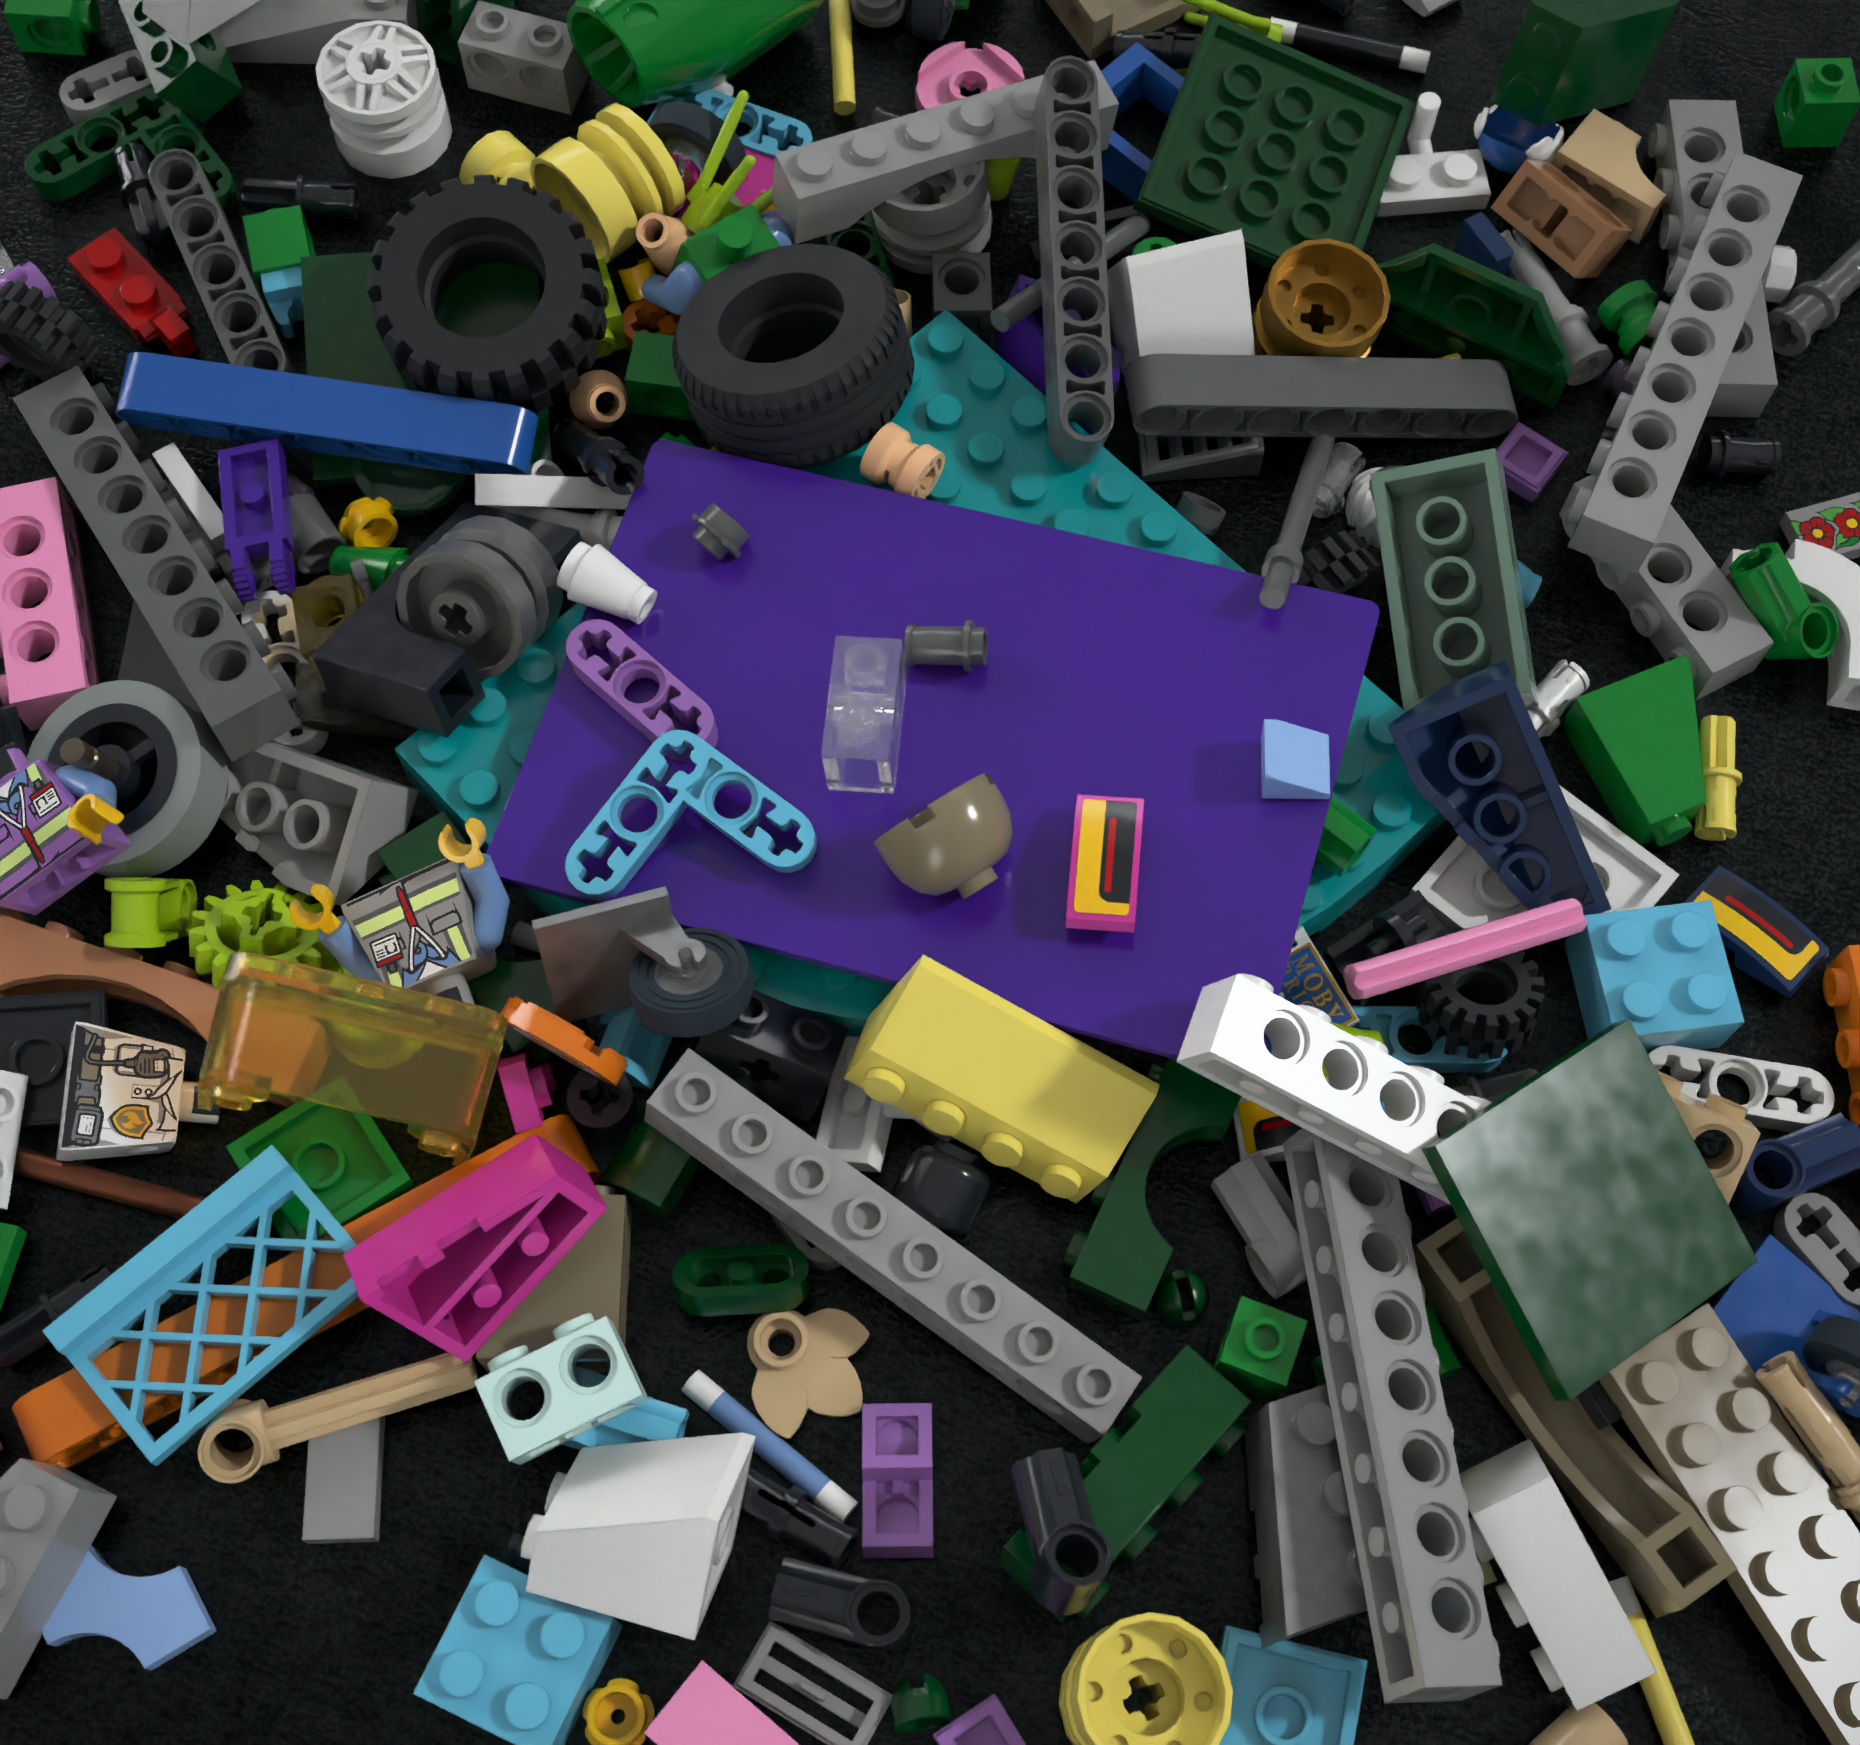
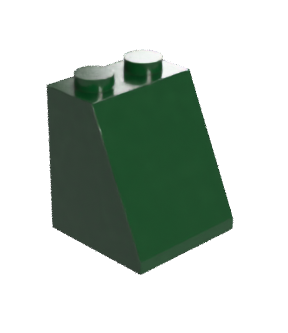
M1534 0L1530 5L1489 102L1538 127L1590 113L1593 109L1598 111L1630 102L1636 94L1680 0Z

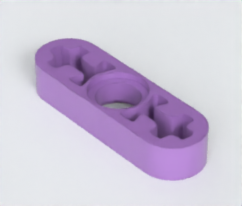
M593 619L579 624L571 631L566 642V652L576 676L652 743L663 733L675 730L671 718L666 715L672 707L674 716L684 725L690 727L697 723L699 730L697 736L715 748L718 741V729L708 704L616 625L606 620ZM592 646L599 650L607 647L613 663L617 666L614 673L612 674L609 665L599 656L593 655L588 658L586 650ZM649 678L655 680L660 685L656 696L648 702L633 703L624 697L628 685L637 679ZM690 748L681 755L672 750L667 754L668 757L677 762L693 763L690 758L693 750Z

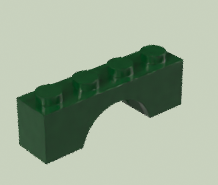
M444 811L377 851L387 871V874L378 879L382 886L446 858L439 849L438 839L447 824L453 829L455 839L467 845ZM496 958L497 964L492 971L467 982L475 1005H478L489 1021L480 1027V1030L500 1060L510 1055L516 1056L526 1053L530 1068H532L553 1053L508 1027L498 1019V1016L509 998H514V996H517L526 1004L531 1002L556 1015L542 959L512 962ZM586 1018L569 1022L584 1031V1033L590 1030Z
M1156 1055L1147 1075V1078L1160 1084L1157 1096L1126 1146L1128 1150L1118 1171L1112 1169L1109 1176L1094 1190L1090 1203L1101 1209L1091 1231L1089 1232L1078 1226L1062 1261L1063 1265L1073 1269L1067 1287L1139 1321H1142L1173 1251V1248L1159 1234L1149 1216L1145 1200L1146 1178L1155 1163L1175 1147L1193 1141H1222L1241 1099V1095L1177 1063V1060Z

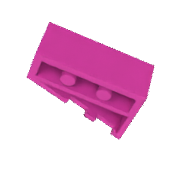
M534 1133L345 1252L343 1256L362 1302L466 1363L608 1208L584 1166Z

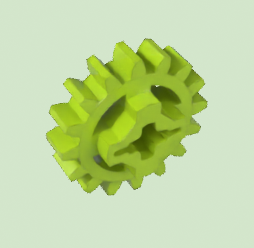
M252 880L250 891L241 892L239 888L231 884L226 886V898L224 900L208 895L204 898L205 911H193L191 915L192 928L188 929L190 957H195L196 972L199 975L212 972V986L217 989L230 982L236 983L237 996L242 997L251 988H261L266 998H273L275 986L284 985L293 993L300 991V977L303 976L307 979L318 981L321 978V965H331L333 955L319 940L318 936L321 931L319 928L316 930H305L293 923L289 915V906L292 899L295 898L300 902L305 911L315 914L323 911L322 904H311V896L300 891L294 895L288 894L287 886L281 881L274 889L263 888L260 880Z

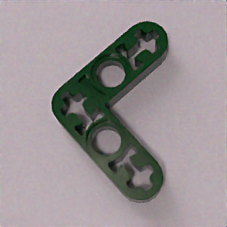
M154 88L137 91L38 145L30 151L25 159V170L36 192L44 199L63 201L118 172L113 163V154L122 145L125 147L129 161H134L129 143H137L146 147L152 161L165 150L180 146H190L195 148L193 155L199 161L212 188L216 191V196L225 216L230 214L239 202V193L227 166L184 112L157 96ZM154 114L158 119L151 121L147 116ZM128 126L130 127L132 134L129 136H127L126 131L124 129ZM102 137L118 139L116 145L108 151L94 152L90 150L92 144ZM78 153L81 154L84 160L78 163L75 157ZM57 168L60 173L52 175L49 171Z

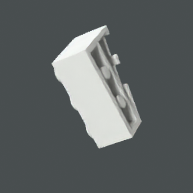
M1531 1439L1459 1473L1461 1485L1467 1494L1469 1510L1473 1516L1469 1519L1475 1552L1481 1563L1495 1558L1507 1582L1497 1586L1496 1590L1516 1628L1529 1622L1542 1646L1531 1650L1530 1653L1551 1693L1564 1687L1578 1711L1657 1673Z

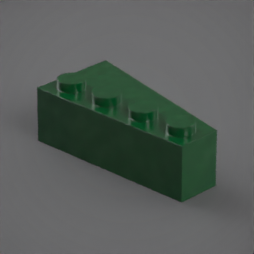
M1188 1344L1131 1405L1123 1416L1125 1418L1117 1428H1111L1079 1465L1094 1524L1106 1536L1111 1546V1565L1119 1556L1131 1565L1158 1533L1148 1524L1153 1516L1165 1503L1177 1511L1204 1480L1194 1471L1204 1457L1212 1450L1222 1459L1249 1428L1239 1417L1251 1403V1400ZM1020 1528L1003 1546L998 1565L1036 1600L1030 1587V1572L1034 1562L1026 1531ZM1067 1558L1056 1559L1059 1567L1066 1574L1073 1577H1085L1081 1567L1074 1561ZM1103 1580L1091 1602L1083 1610L1076 1613L1084 1619L1112 1586ZM1046 1609L1060 1624L1069 1615L1057 1614Z

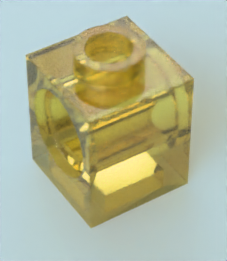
M351 574L319 577L312 581L311 584L296 587L295 592L291 593L300 652L320 680H322L321 675L311 655L364 603L358 585ZM342 617V619L338 623H336L333 626L327 627L331 621H333L336 618Z

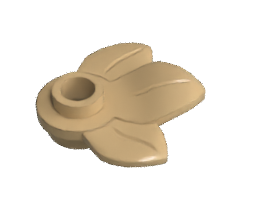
M826 1308L805 1317L794 1310H788L779 1313H764L753 1323L747 1338V1349L750 1359L758 1369L752 1387V1399L756 1411L774 1433L782 1438L790 1439L800 1427L807 1410L828 1417H847L860 1413L863 1400L861 1382L848 1358L866 1343L870 1333L855 1317L847 1312L832 1308ZM788 1334L794 1339L795 1346L791 1353L785 1356H777L770 1351L769 1343L775 1335Z

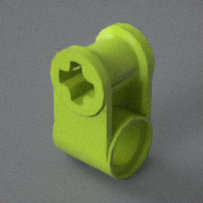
M114 877L104 879V889L111 892V932L104 935L105 946L119 948L162 947L166 945V942L189 937L188 929L192 928L191 915L193 911H197V893L192 880L151 877Z

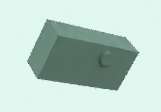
M1493 448L1370 473L1403 710L1407 712L1442 687L1504 660L1513 675L1526 708L1539 706L1504 468L1496 449Z

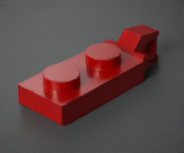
M115 227L67 258L75 274L140 344L143 341L148 344L158 337L176 357L183 358L199 348L191 337V329L183 321L190 313L184 305L182 298Z

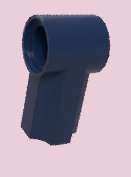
M1838 1113L1778 1139L1759 1141L1753 1149L1730 1201L1734 1206L1746 1213L1764 1214L1770 1212L1784 1201L1860 1170V1130L1857 1124L1847 1120L1842 1113ZM1753 1165L1763 1167L1772 1175L1775 1189L1767 1188L1758 1181L1753 1171Z

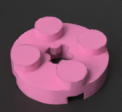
M965 41L946 44L928 55L920 66L918 82L915 88L916 109L921 111L966 98L961 95L960 89L963 87L969 91L979 88L982 90L980 93L1024 81L1023 70L1011 54L996 45L983 42V50L976 48L965 49Z

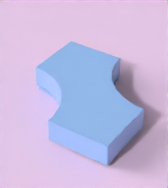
M91 1545L71 1583L41 1632L47 1644L52 1646H59L68 1640L78 1639V1637L81 1638L82 1636L111 1637L127 1646L140 1660L144 1669L152 1671L217 1630L186 1568L178 1566L162 1574L145 1577L123 1575L106 1565Z

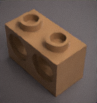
M1525 160L1491 206L1496 213L1574 278H1597L1634 232L1549 161Z

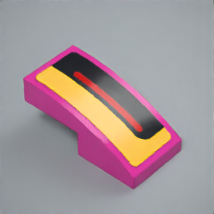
M1077 794L1066 928L1135 933L1144 799Z

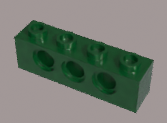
M118 0L157 96L204 124L243 91L217 27L186 46L142 12L143 0Z

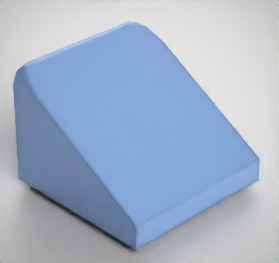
M1264 719L1261 735L1262 798L1329 799V735L1276 719Z

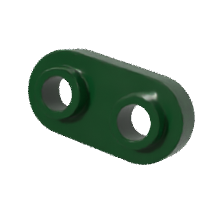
M784 1244L697 1249L680 1258L672 1272L677 1304L687 1313L696 1316L785 1312L803 1303L811 1290L807 1257L799 1249Z

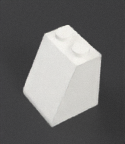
M1241 229L1127 256L1107 270L1109 317L1116 347L1123 351L1121 364L1123 373L1125 367L1130 362L1148 354L1255 355L1245 244Z
M740 1432L582 1447L568 1474L556 1473L547 1495L545 1516L534 1514L527 1527L521 1548V1557L531 1560L526 1591L695 1640L732 1551L756 1436Z

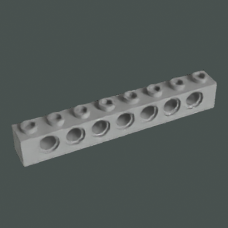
M1736 151L1726 173L1714 170L1700 201V204L1710 207L1707 216L1696 213L1681 246L1692 250L1689 259L1677 257L1663 289L1672 293L1673 297L1670 304L1659 300L1644 335L1655 338L1651 349L1640 345L1625 380L1635 383L1631 395L1620 392L1606 423V426L1616 429L1612 442L1603 438L1600 439L1586 472L1597 476L1592 489L1581 485L1566 520L1577 524L1567 547L1634 574L1638 573L1655 543L1803 175ZM1619 492L1624 493V494L1628 495L1629 497H1626V496L1620 494Z
M690 1048L686 1050L646 1102L645 1122L1086 1444L1106 1434L1142 1379L1139 1374Z
M1301 1128L1283 1143L1384 1702L1461 1701L1503 1685L1499 1670L1500 1655L1497 1642L1491 1631L1483 1592V1571L1476 1558L1468 1519V1498L1461 1485L1453 1446V1425L1446 1412L1439 1377V1357L1432 1343L1425 1309V1289L1418 1275L1411 1241L1412 1226L1410 1218L1405 1212L1399 1178Z

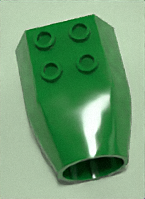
M576 0L567 14V29L578 57L596 83L620 104L637 108L694 95L729 81L808 22L823 0Z

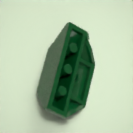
M1435 243L1378 264V267L1386 276L1391 297L1387 318L1381 328L1382 330L1441 357L1458 353L1462 359L1500 361L1505 366L1512 390L1552 409L1556 407L1573 368L1542 292Z

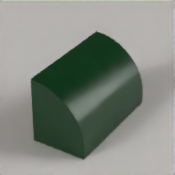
M669 1069V1070L666 1071V1073H665L664 1076L662 1077L661 1081H660L659 1084L657 1085L656 1089L658 1088V1086L662 1083V1081L665 1079V1077L669 1074V1072H670L672 1069ZM645 1105L599 1178L597 1185L614 1188L616 1195H626L629 1204L666 1223L702 1163L644 1121Z

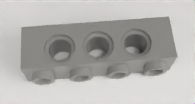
M1590 475L1574 483L1559 513L1564 529L1570 539L1577 524L1566 520L1581 485L1592 489L1597 476ZM1619 492L1620 494H1622V495H1624V496H1626V497H1629L1628 495ZM1671 504L1655 543L1637 574L1589 556L1596 565V571L1601 582L1607 588L1615 591L1630 612V618L1636 630L1641 635L1650 639L1663 657L1664 663L1683 655L1687 657L1692 668L1695 701L1753 672L1774 643ZM1652 576L1661 578L1665 583L1657 581ZM1686 622L1694 624L1701 631L1691 628Z

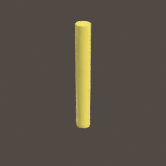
M828 0L834 111L839 115H850L856 110L850 0Z

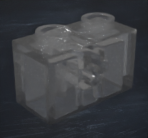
M837 635L835 637L821 750L829 790L894 794L907 682L902 639Z

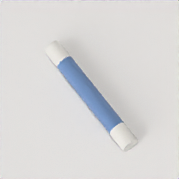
M697 1370L687 1380L682 1388V1392L730 1433L743 1432L756 1436L753 1447L755 1454L793 1486L796 1485L809 1493L808 1498L823 1511L843 1523L847 1520L858 1505L855 1499L701 1370Z

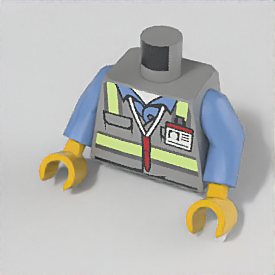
M469 818L465 824L466 832L472 844L465 845L458 842L453 835V829L447 824L438 839L439 849L446 858L340 905L344 916L336 917L331 912L334 906V896L331 890L322 884H313L310 890L314 898L322 904V912L312 914L305 911L300 902L295 898L292 899L289 906V915L293 923L305 930H316L319 928L321 930L318 936L319 940L349 973L381 996H393L411 1004L421 1003L430 999L438 1023L442 1027L459 1024L477 1014L478 1011L467 982L492 971L496 967L495 949L502 943L510 904L509 896L491 856L480 851V847L485 841L486 829L484 824L476 818Z

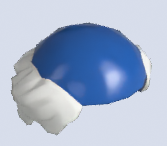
M1497 105L1491 108L1485 107L1474 122V134L1478 140L1477 144L1483 159L1499 172L1515 175L1525 160L1549 161L1553 163L1558 150L1563 144L1564 129L1557 123L1553 122L1538 127Z

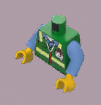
M762 190V191H760V192L758 193V194H759V197H760L762 194H764L767 190ZM752 202L746 205L742 204L739 211L726 216L719 222L686 239L680 245L668 278L656 274L650 258L640 259L637 261L638 265L627 269L621 268L618 270V273L630 301L645 298L648 302L668 312L681 315L691 298L704 284L731 264L755 253L780 246L794 245L790 229L786 222L781 219L774 203L760 214L753 205H750Z

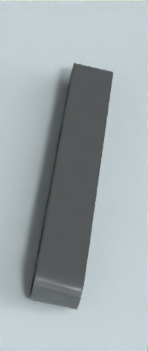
M1064 56L1052 61L1047 67L1034 107L1047 426L1050 450L1055 457L1067 465L1082 466L1095 460L1113 428L1115 416L1098 81L1096 73L1089 63L1078 57ZM1057 93L1067 94L1068 96L1072 97L1073 99L1063 98L1062 96L1058 95ZM1060 146L1071 148L1077 154L1067 153L1060 149ZM1061 201H1072L1073 203L1077 204L1080 209L1069 208L1066 205H1064ZM1068 254L1075 256L1078 259H1080L1083 264L1077 265L1070 263L1063 257V255ZM1064 310L1078 311L1086 318V321L1074 320ZM1066 366H1079L1086 370L1090 377H1077ZM1076 421L1085 424L1090 428L1093 435L1085 436L1078 434L1071 428L1069 422Z
M1148 354L1130 362L1125 367L1123 373L1133 427L1137 432L1150 436L1316 437L1320 434L1339 438L1484 439L1504 434L1511 430L1519 419L1505 366L1496 360Z

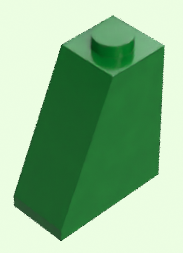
M1685 655L1577 697L1561 723V727L1622 832L1641 846L1656 841L1659 847L1669 845L1687 835L1693 829L1690 824L1706 803L1692 668Z

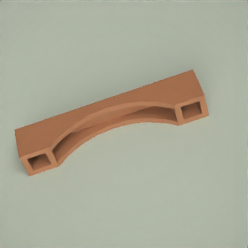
M0 907V997L105 990L108 993V997L149 1006L182 1022L208 1042L226 1074L245 1094L288 1108L313 1092L335 1044L333 1038L321 1022L322 1016L316 1011L290 1001H286L283 1008L261 1002L262 996L252 989L244 997L237 996L236 983L230 982L217 989L211 984L202 982L203 977L182 964L166 961L163 968L143 962V956L131 948L108 947L105 945L101 948L83 942L84 936L68 926L48 921L45 927L42 928L25 922L26 917L20 912Z

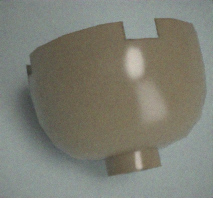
M987 772L927 805L928 808L910 820L909 818L905 819L873 842L887 866L897 878L916 892L937 896L957 888L962 898L966 899L998 879L992 866L1008 852L1012 838L1011 814L1000 790Z

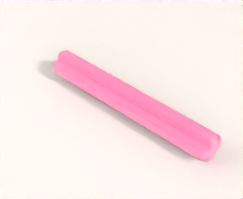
M1577 899L1561 900L1347 965L1343 971V978L1347 985V991L1353 999H1366L1580 933L1585 929L1587 920L1583 914L1582 905Z

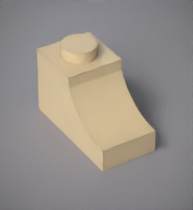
M1593 109L1558 150L1553 165L1634 231L1629 239L1639 244L1650 231L1666 194L1648 180L1638 164L1636 149L1642 137L1626 128L1620 122L1614 121Z

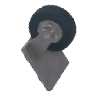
M666 886L532 920L556 1016L568 1023L633 1006L641 1021L658 1033L673 1037H697L716 1032L734 1022L745 1011L751 1000L753 975L750 960L742 945L730 935L714 929H682L672 914Z

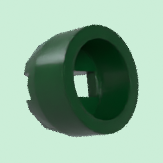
M1187 1270L1172 1271L1166 1274L1156 1287L1153 1298L1155 1311L1161 1320L1176 1328L1190 1327L1199 1322L1204 1316L1210 1300L1209 1290L1203 1279L1197 1274ZM1176 1281L1186 1282L1193 1311L1182 1313Z
M922 1673L923 1687L911 1689L908 1676L904 1677L895 1686L891 1697V1712L896 1732H924L944 1726L952 1720L947 1693L944 1686L935 1677Z

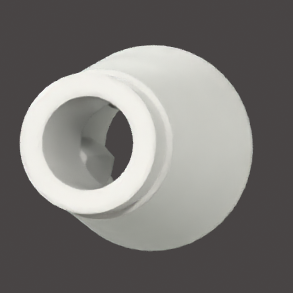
M579 542L566 557L557 578V586L567 591L568 600L626 620L629 619L636 624H641L645 620L657 598L656 590L647 586L646 582L601 544L591 547L584 542Z

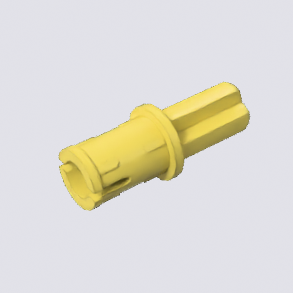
M1709 715L1703 717L1699 727L1706 803L1695 816L1694 835L1704 840L1722 841L1726 840V837L1731 839L1737 835L1735 798L1736 787L1742 783V773L1735 769L1736 722L1729 716Z

